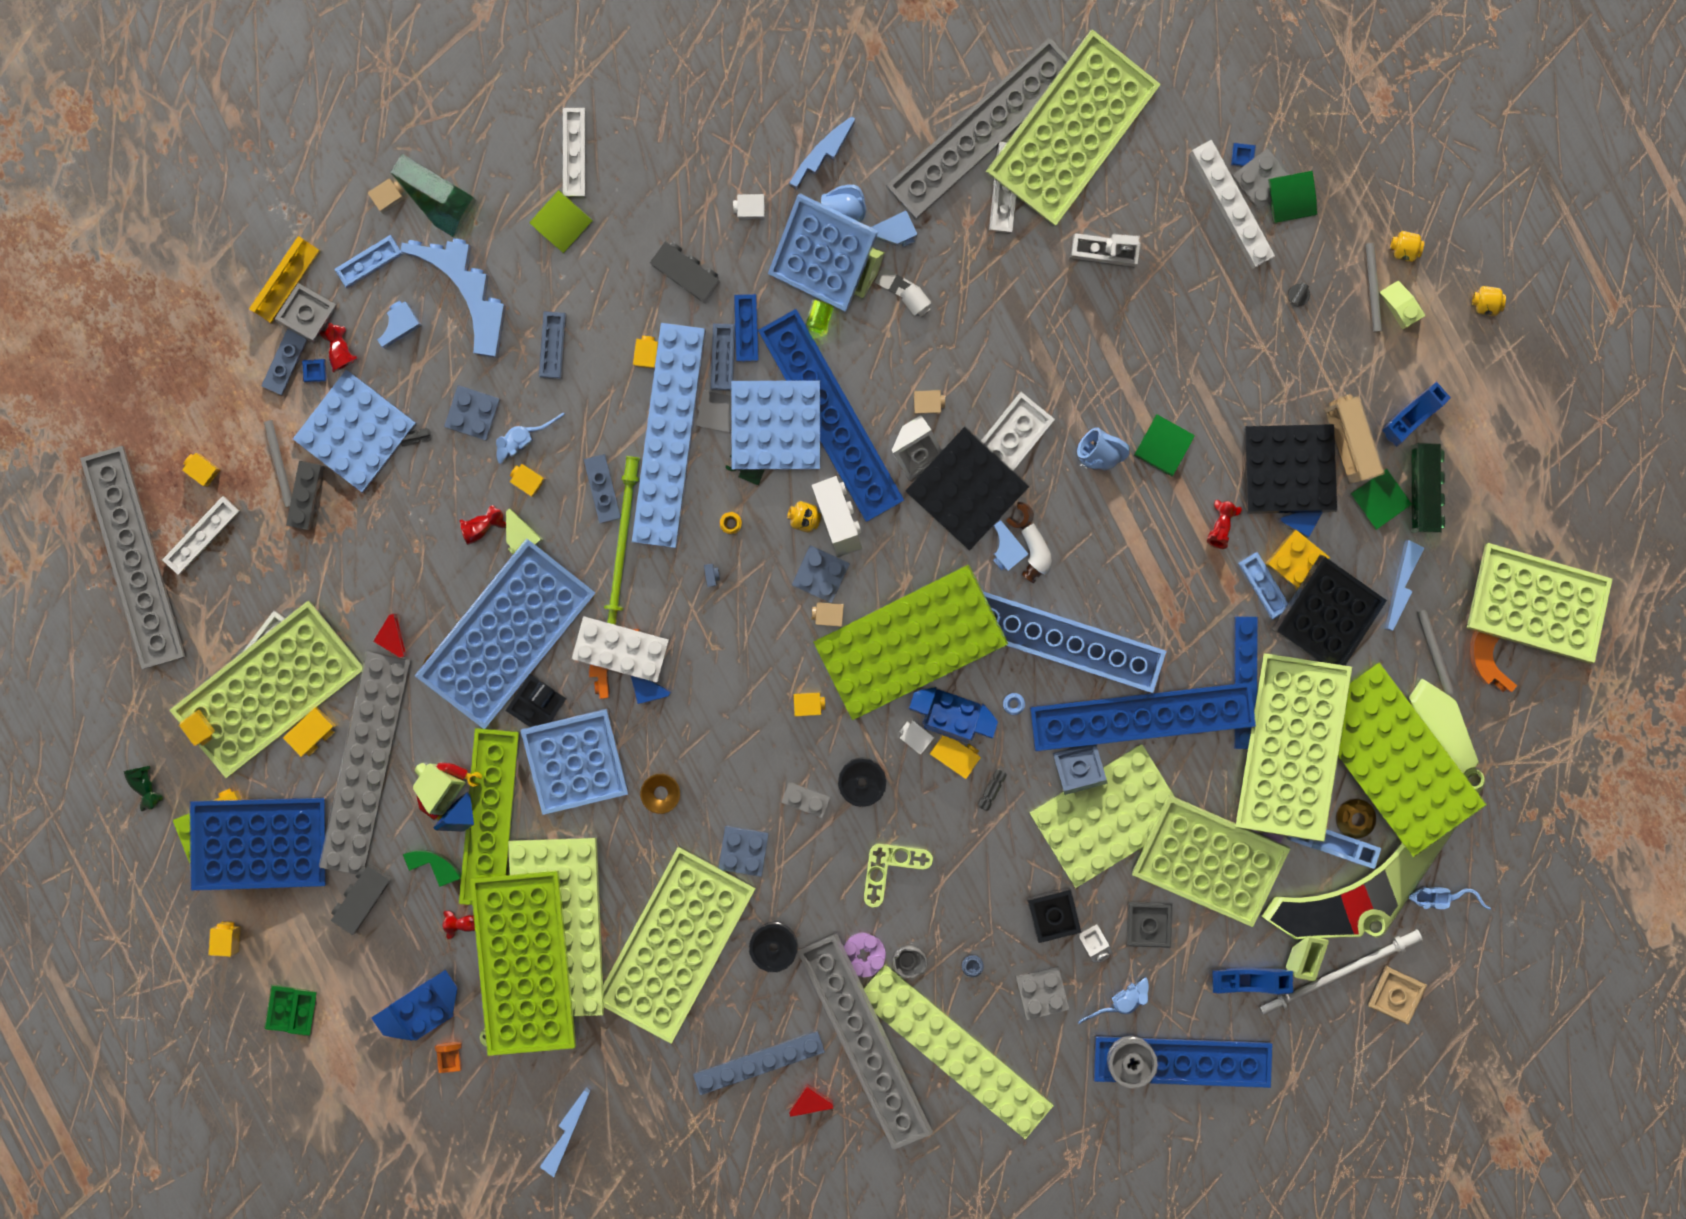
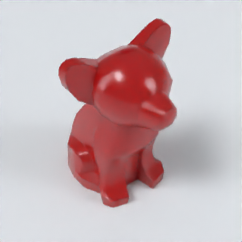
M329 323L326 331H321L320 335L324 340L330 342L329 361L334 373L354 363L357 360V356H353L350 353L347 343L342 338L346 332L345 327Z
M1215 500L1214 507L1220 513V517L1216 521L1213 531H1210L1207 543L1219 549H1226L1229 541L1228 534L1231 528L1230 518L1238 516L1242 508L1236 507L1229 501L1221 502Z
M492 505L488 508L486 515L476 516L469 521L459 520L466 544L470 545L480 540L491 526L506 528V522L503 521L504 517L501 510Z
M448 910L443 912L445 919L442 927L447 933V939L455 937L458 930L465 932L475 931L474 915L457 919L453 912Z

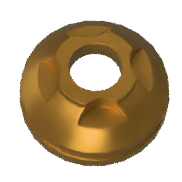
M652 775L644 781L641 787V801L653 813H668L677 806L680 800L679 785L669 775ZM662 786L667 789L668 795L665 799L660 800L656 798L655 790L657 787Z
M1350 799L1339 807L1336 813V824L1345 836L1360 839L1373 831L1376 825V813L1368 802L1361 799ZM1356 813H1361L1364 816V823L1361 826H1355L1352 823V817Z

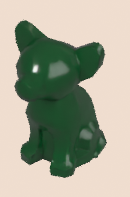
M150 766L123 771L129 786L141 795V812L145 809L152 810L158 805V802L163 800L161 794L153 792L152 782L148 776V771L151 769Z

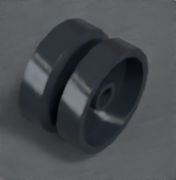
M859 757L850 760L843 766L839 773L838 786L840 794L847 802L854 806L866 807L875 804L881 799L885 792L887 781L885 772L879 763L870 758ZM860 778H864L867 783L865 786H859L858 780Z
M769 921L760 925L754 931L749 943V953L752 961L758 968L767 972H779L787 969L793 963L798 951V940L794 931L788 925L775 921ZM770 944H776L778 949L776 948V951H771Z

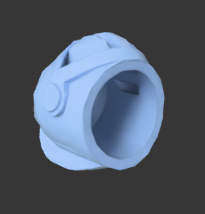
M856 185L839 186L823 194L821 197V204L858 222H861L866 215L864 195L862 190Z
M1095 427L1086 433L1077 448V455L1081 463L1093 470L1100 469L1105 471L1112 469L1118 463L1123 462L1130 453V447L1127 443L1109 435L1099 427Z

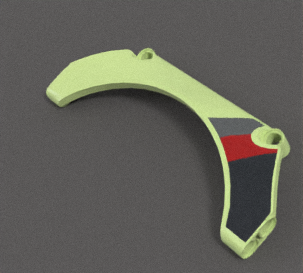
M1421 679L1409 696L1413 708L1469 781L1473 775L1481 778V783L1478 786H1473L1477 793L1480 794L1485 786V778L1476 769L1479 761L1457 701L1429 682ZM1456 828L1414 858L1402 843L1382 866L1360 881L1338 891L1303 898L1274 897L1262 917L1294 939H1304L1307 936L1317 938L1362 937L1365 932L1375 938H1380L1386 934L1408 901L1409 896L1414 892ZM1375 921H1379L1382 924V930L1379 933L1371 931V924Z

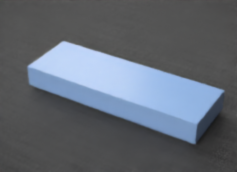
M389 235L334 270L345 288H349L403 254L393 237Z
M1256 552L1239 562L1238 565L1273 620L1283 613L1289 603L1260 555Z

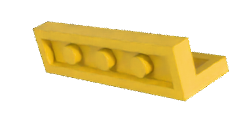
M298 236L249 309L272 324L297 283H300L321 251Z

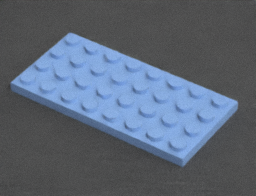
M526 538L415 676L485 729L595 595V592Z

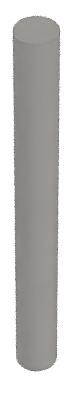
M1374 243L1366 244L1372 324L1373 332L1382 331L1375 245Z
M265 421L264 426L285 507H290L292 495L273 421Z
M1426 609L1417 613L1444 692L1447 695L1453 694L1454 691Z

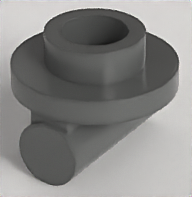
M1303 282L1293 285L1288 292L1289 301L1296 306L1305 305L1310 299L1309 286Z

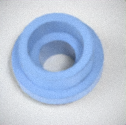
M1017 693L1008 694L1003 701L1004 710L1011 715L1020 714L1025 708L1024 698ZM1012 700H1017L1018 706L1016 708L1010 707Z

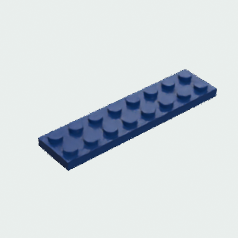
M1095 1036L1094 1082H1117L1108 1069L1107 1055L1113 1043L1122 1037ZM1142 1038L1150 1044L1157 1056L1158 1067L1155 1076L1149 1082L1150 1084L1271 1088V1042ZM1130 1058L1129 1065H1133L1135 1063L1134 1058Z

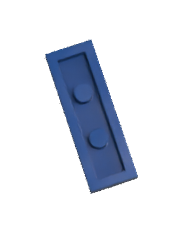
M734 295L736 361H759L757 295Z

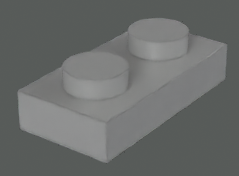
M789 782L781 803L823 818L830 797Z

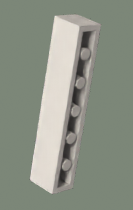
M1210 140L1193 149L1190 156L1252 269L1274 258L1275 255L1213 141Z

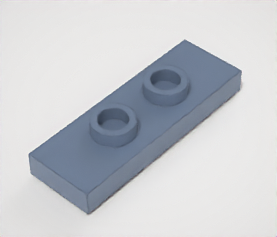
M543 311L539 378H562L566 313Z
M713 323L710 390L731 391L734 371L735 324Z
M287 329L261 386L283 395L308 340Z
M606 455L583 459L599 523L620 519L621 515Z

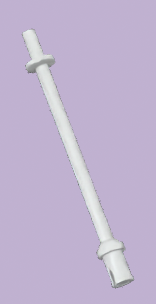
M1417 929L1402 937L1397 936L1391 945L1294 990L1293 993H1288L1284 996L1277 994L1278 999L1261 1006V1012L1265 1015L1282 1006L1286 1011L1288 1010V1003L1395 952L1403 954L1406 952V949L1422 943L1423 938Z

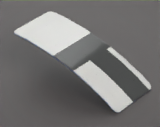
M885 268L881 269L875 280L876 284L902 297L900 293L913 284Z

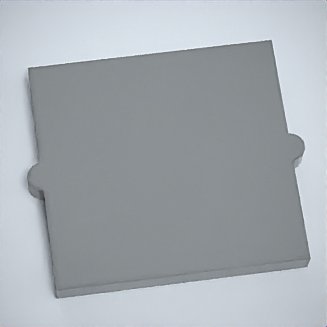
M703 390L700 406L697 407L699 413L696 426L732 433L731 396Z

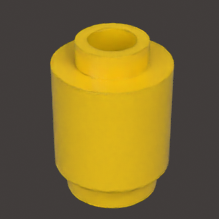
M727 512L720 519V527L727 534H736L742 528V519L734 512ZM731 519L736 522L733 528H729L727 522Z

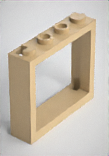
M1350 394L1329 402L1330 407L1326 408L1325 412L1329 424H1334L1335 443L1348 483L1351 484L1384 474L1359 396L1352 398Z

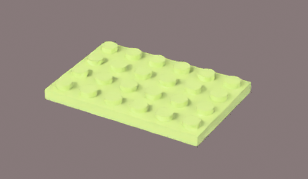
M1487 543L1484 547L1467 629L1593 664L1596 659L1612 578Z
M1142 744L1103 767L1107 784L1064 795L1063 791L1029 812L1075 888L1144 847L1168 795L1174 797Z
M1168 795L1132 871V875L1253 927L1284 864L1290 847L1252 830L1235 827L1236 824Z

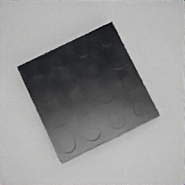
M1334 424L1245 426L1248 514L1337 512Z
M964 426L905 491L970 551L1030 485Z
M1320 554L1274 625L1273 630L1319 662L1346 666L1387 600Z

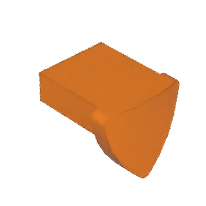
M452 1042L434 1046L437 1052L439 1073L462 1070L460 1058L461 1043Z

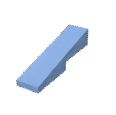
M1405 540L1386 619L1385 629L1389 631L1394 630L1413 592L1405 588L1424 550V547L1410 540Z
M587 1087L559 1124V1127L565 1132L540 1166L541 1169L552 1177L556 1175L591 1090Z

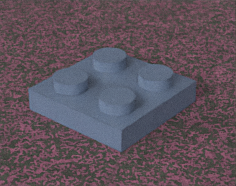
M458 385L444 427L487 441L500 399Z
M810 545L792 585L832 603L850 563Z
M1096 744L1078 746L1053 753L1064 795L1107 784Z
M725 826L718 868L723 871L762 877L769 833Z

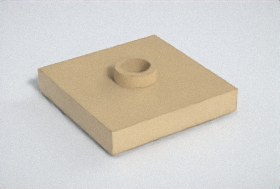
M1385 966L1367 1006L1409 1025L1427 985Z

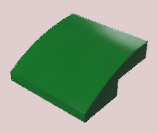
M1313 171L1268 179L1272 200L1270 205L1274 223L1318 215Z
M1156 414L1134 456L1173 476L1195 435Z
M271 985L264 1029L310 1036L317 992Z

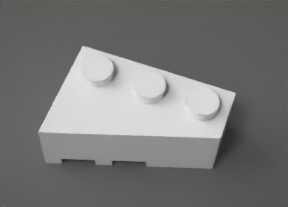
M837 476L813 484L812 488L837 556L841 557L863 549L858 534L862 533L858 521L853 522L851 517L852 514H855L850 501L846 502L844 495L847 494L844 483H839Z

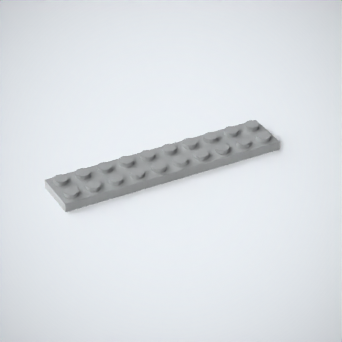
M1049 37L888 183L886 187L915 219L918 218L1024 121L1069 58Z
M120 446L80 458L141 669L186 657L125 447Z
M367 651L365 653L321 853L320 868L357 874L362 866L365 867L410 660Z
M836 933L797 951L892 1149L895 1150L931 1135L933 1131L838 934Z

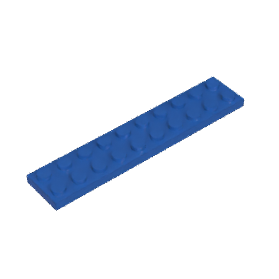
M797 309L759 329L758 332L786 381H820V442L864 520L867 522L903 502L904 499Z
M1251 682L1030 707L1035 751L1256 726Z

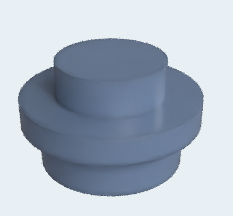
M976 955L967 956L962 962V970L968 977H977L984 969L983 961Z

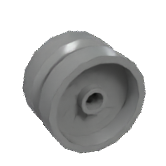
M1136 1036L1122 1037L1113 1043L1107 1055L1108 1069L1114 1080L1122 1086L1128 1088L1142 1087L1148 1084L1156 1074L1158 1067L1157 1056L1150 1044L1142 1038ZM1130 1058H1134L1135 1063L1133 1065H1129Z

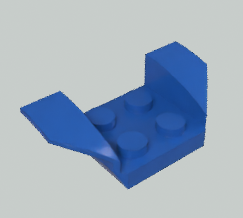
M937 687L914 692L909 709L925 715L922 722L925 729L964 743L973 741L976 733L993 739L998 721L983 703L981 706L979 703L940 689L936 690Z
M444 970L371 1018L383 1036L416 1041L454 1016L458 987L448 972Z

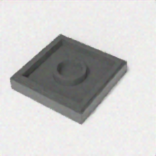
M1128 902L1126 946L1171 948L1173 904Z

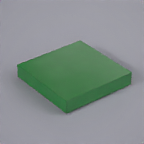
M1387 468L1383 470L1384 474L1373 477L1350 494L1375 530L1412 505Z

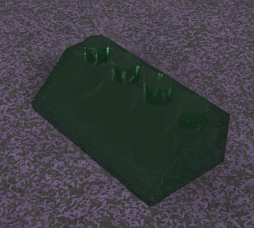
M1417 443L1411 445V533H1441L1442 528H1445V516L1442 515L1441 506L1445 505V494L1441 493V484L1445 482V473L1441 471V462H1444L1445 452L1444 449H1441V444Z

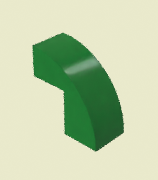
M414 850L402 854L409 871L430 863L439 887L461 879V873L456 865L440 853L430 850Z

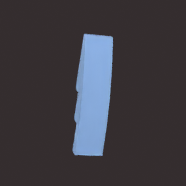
M852 116L816 145L801 163L789 182L791 187L798 190L808 171L816 175L826 156L833 160L835 159L855 123V118Z

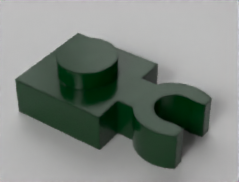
M726 465V467H725V468H726L727 470H729V471H732V472L737 471V470H732V467H730V466H728V465ZM765 469L738 470L740 471L738 478L759 486Z

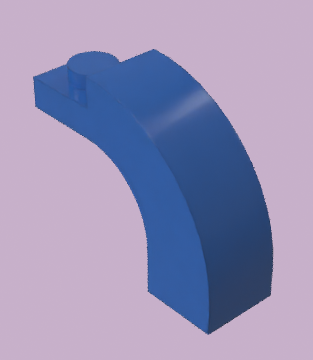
M1436 381L1392 418L1382 431L1386 438L1397 447L1419 425L1442 408L1451 397Z
M1226 968L1225 970H1214L1213 993H1293V971L1271 968Z

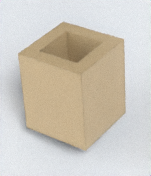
M390 178L368 192V195L382 214L404 200L402 196L403 188L398 181L393 182Z
M941 390L914 391V415L941 414V409L945 408V395H941Z
M817 602V607H812L811 620H816V625L842 626L844 604Z

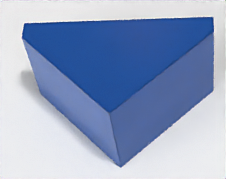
M1323 512L1295 513L1278 518V521L1287 528L1297 530L1308 538Z
M631 675L638 704L670 696L671 692L659 684Z
M467 792L456 799L433 828L436 831L464 832L473 826L474 820L470 794Z

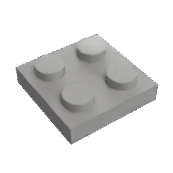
M1269 148L1232 174L1235 181L1257 210H1260L1271 201L1268 179L1288 175Z
M297 283L275 317V322L314 343L336 309V304Z
M1059 966L1016 976L1026 1020L1070 1010Z

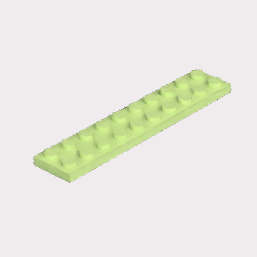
M886 964L864 987L877 1016L1024 1139L1030 1135L1054 1106Z

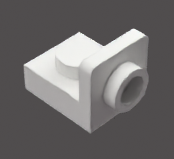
M1112 234L1111 240L1107 239L1106 253H1110L1109 258H1115L1116 246H1120V250L1132 251L1133 247L1139 245V236Z
M1097 924L1078 935L1094 963L1106 960L1110 956L1109 954L1113 952Z

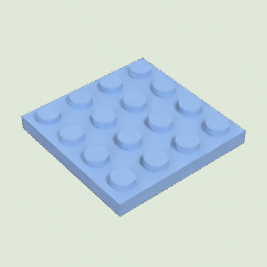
M799 194L795 200L768 274L843 311H847L879 231Z
M345 370L294 436L293 440L360 492L364 493L398 449L403 438L408 435L417 423L351 372Z
M731 381L732 470L820 469V381Z
M607 709L521 729L542 815L628 795Z

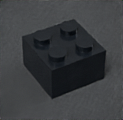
M1070 888L1027 898L1038 943L1082 933Z

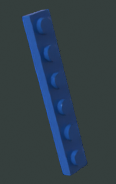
M1235 617L1234 684L1251 682L1255 711L1257 699L1258 617ZM1252 727L1234 729V749H1248Z

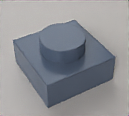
M713 564L704 565L707 587L717 586L716 581H720L719 569L714 568Z

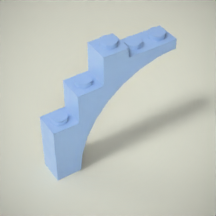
M453 238V242L447 241L446 250L443 249L442 245L430 244V247L421 246L422 242L408 240V244L402 243L401 252L403 254L421 258L437 266L458 286L472 316L474 328L473 353L498 358L506 306L501 304L500 299L488 298V301H485L489 276L483 274L484 270L471 268L470 272L467 271L471 246L466 244V240Z

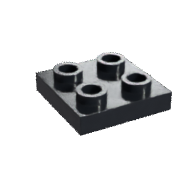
M529 674L505 711L527 726L533 727L552 722L567 698Z

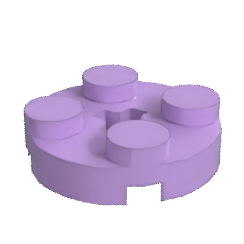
M857 933L851 936L844 944V949L857 976H873L883 967L886 957L885 948L881 940L874 935ZM861 949L870 953L866 961L857 957Z

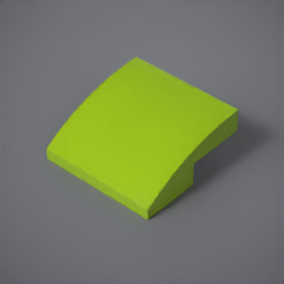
M558 190L529 223L561 252L565 253L593 220Z

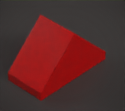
M390 614L373 642L401 658L406 657L407 654L397 614Z
M807 1084L790 1108L789 1114L792 1117L834 1109V1104L831 1099Z

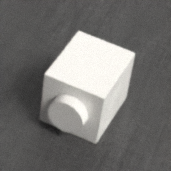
M764 194L737 195V200H733V213L738 214V219H765Z
M914 720L911 724L907 721L899 731L902 734L900 739L920 755L934 739V736Z

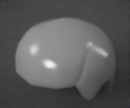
M912 945L904 946L894 954L893 966L895 972L902 978L915 979L920 974L926 972L928 962L925 954L918 947Z

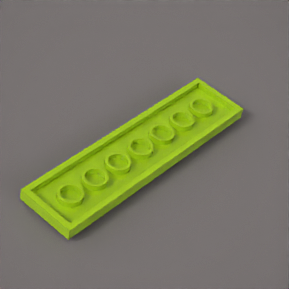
M475 728L471 774L479 772L482 778L479 779L476 776H472V780L479 785L469 787L474 825L465 830L459 904L473 905L470 879L507 875L508 841H510L520 732Z

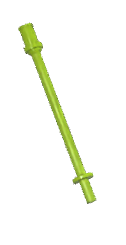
M626 456L624 476L622 475L621 477L625 488L610 605H604V609H609L607 623L616 625L618 610L623 611V608L619 607L618 604L633 487L636 485V482H639L637 473L640 458Z

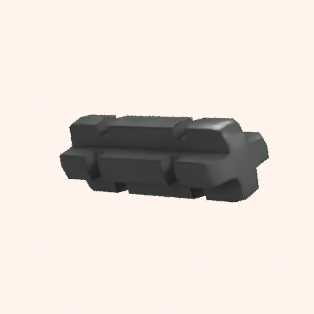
M429 428L420 429V432H417V430L410 431L403 438L400 445L407 446L420 443L419 440H422V442L431 440Z
M999 769L995 771L993 780L990 781L983 794L984 798H981L978 804L979 808L985 811L990 809L991 801H994L1002 786L1001 782H1004L1007 776L1005 772Z

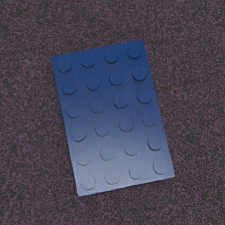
M324 798L189 801L191 891L325 886V868L319 867L325 840Z

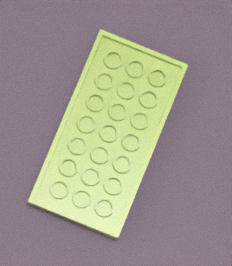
M1090 30L986 170V173L1056 226L1161 84L1094 30Z
M308 600L169 711L180 723L200 709L215 731L211 735L213 739L203 746L200 743L198 745L224 777L227 778L306 716L311 710L362 671L363 665Z
M1264 653L1254 711L1256 726L1251 729L1235 827L1320 842L1325 841L1352 667Z
M597 838L508 841L510 875L559 870L573 1016L604 1015Z
M678 846L603 984L604 1008L672 1044L756 888Z

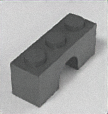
M299 461L286 526L312 531L316 513L315 498L318 488H321L325 466Z

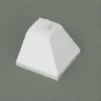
M921 415L902 426L892 448L894 456L909 481L920 475L942 451L932 430Z

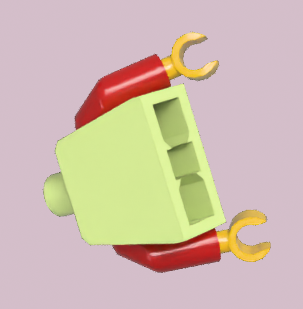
M440 762L428 765L421 763L417 765L415 773L419 778L413 785V790L417 794L419 809L431 819L439 821L465 785L464 778L467 779L470 786L475 787L479 784L472 780V776L481 779L482 775L479 772L469 774L467 773L468 770L452 763Z

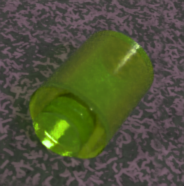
M818 300L812 301L806 321V326L809 327L810 332L821 334L822 331H827L833 305Z

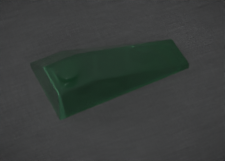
M401 154L391 170V174L433 225L454 238L477 200Z

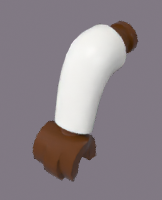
M1018 501L1017 509L1023 512V521L1018 522L1013 517H1008L1006 522L1014 528H1022L1021 533L1030 551V557L1027 560L1030 564L1027 566L1028 570L1023 571L1022 575L1031 583H1035L1036 577L1039 578L1041 574L1047 575L1052 563L1051 553L1035 524H1031L1034 518L1032 508L1027 503Z

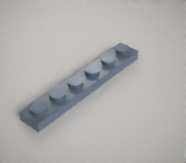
M815 1031L693 1073L699 1094L703 1095L825 1053L819 1032Z

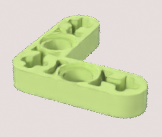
M881 843L873 845L869 852L864 891L865 903L872 908L882 904L888 865L927 869L932 865V854L928 850ZM879 847L882 848V852L886 853L885 856L881 857L880 864L885 863L884 868L879 865L871 866V862L876 863L877 859L876 855H873V851H877ZM899 850L905 851L908 855L907 860L903 863L897 862L895 859V853ZM910 851H915L914 856L921 857L922 853H925L926 857L929 858V862L920 865V861L913 860L914 864H909L911 860ZM874 869H879L883 873V878L878 882L870 878V873ZM869 883L875 886L882 885V889L877 888L876 894L880 896V900H876L875 903H871V899L867 898L868 895L872 894L873 887L868 888Z

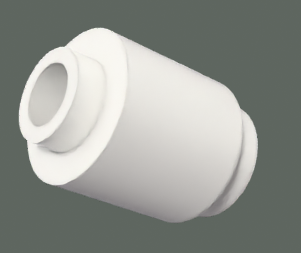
M914 283L900 293L903 297L902 301L914 316L918 314L922 317L931 310L929 307L931 301L919 286L916 287Z

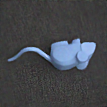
M565 413L539 427L516 426L511 428L505 437L501 436L496 440L498 463H503L509 455L514 457L518 454L519 449L522 450L533 441L530 432L540 431L548 427Z
M1425 885L1417 888L1409 896L1411 901L1424 909L1450 908L1451 901L1470 892L1477 897L1484 908L1491 910L1490 907L1485 905L1479 893L1474 889H1463L1451 895L1448 888H1427Z
M1146 977L1143 978L1136 986L1131 983L1127 986L1126 991L1122 990L1113 996L1114 1008L1101 1009L1080 1020L1078 1024L1105 1012L1130 1014L1139 1005H1145L1148 1002V979Z

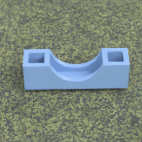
M1327 829L1324 842L1287 837L1292 842L1375 869L1381 848Z

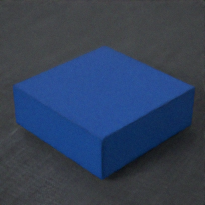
M1233 143L1231 166L1243 167L1254 159L1256 145Z
M325 359L302 360L304 383L327 381Z

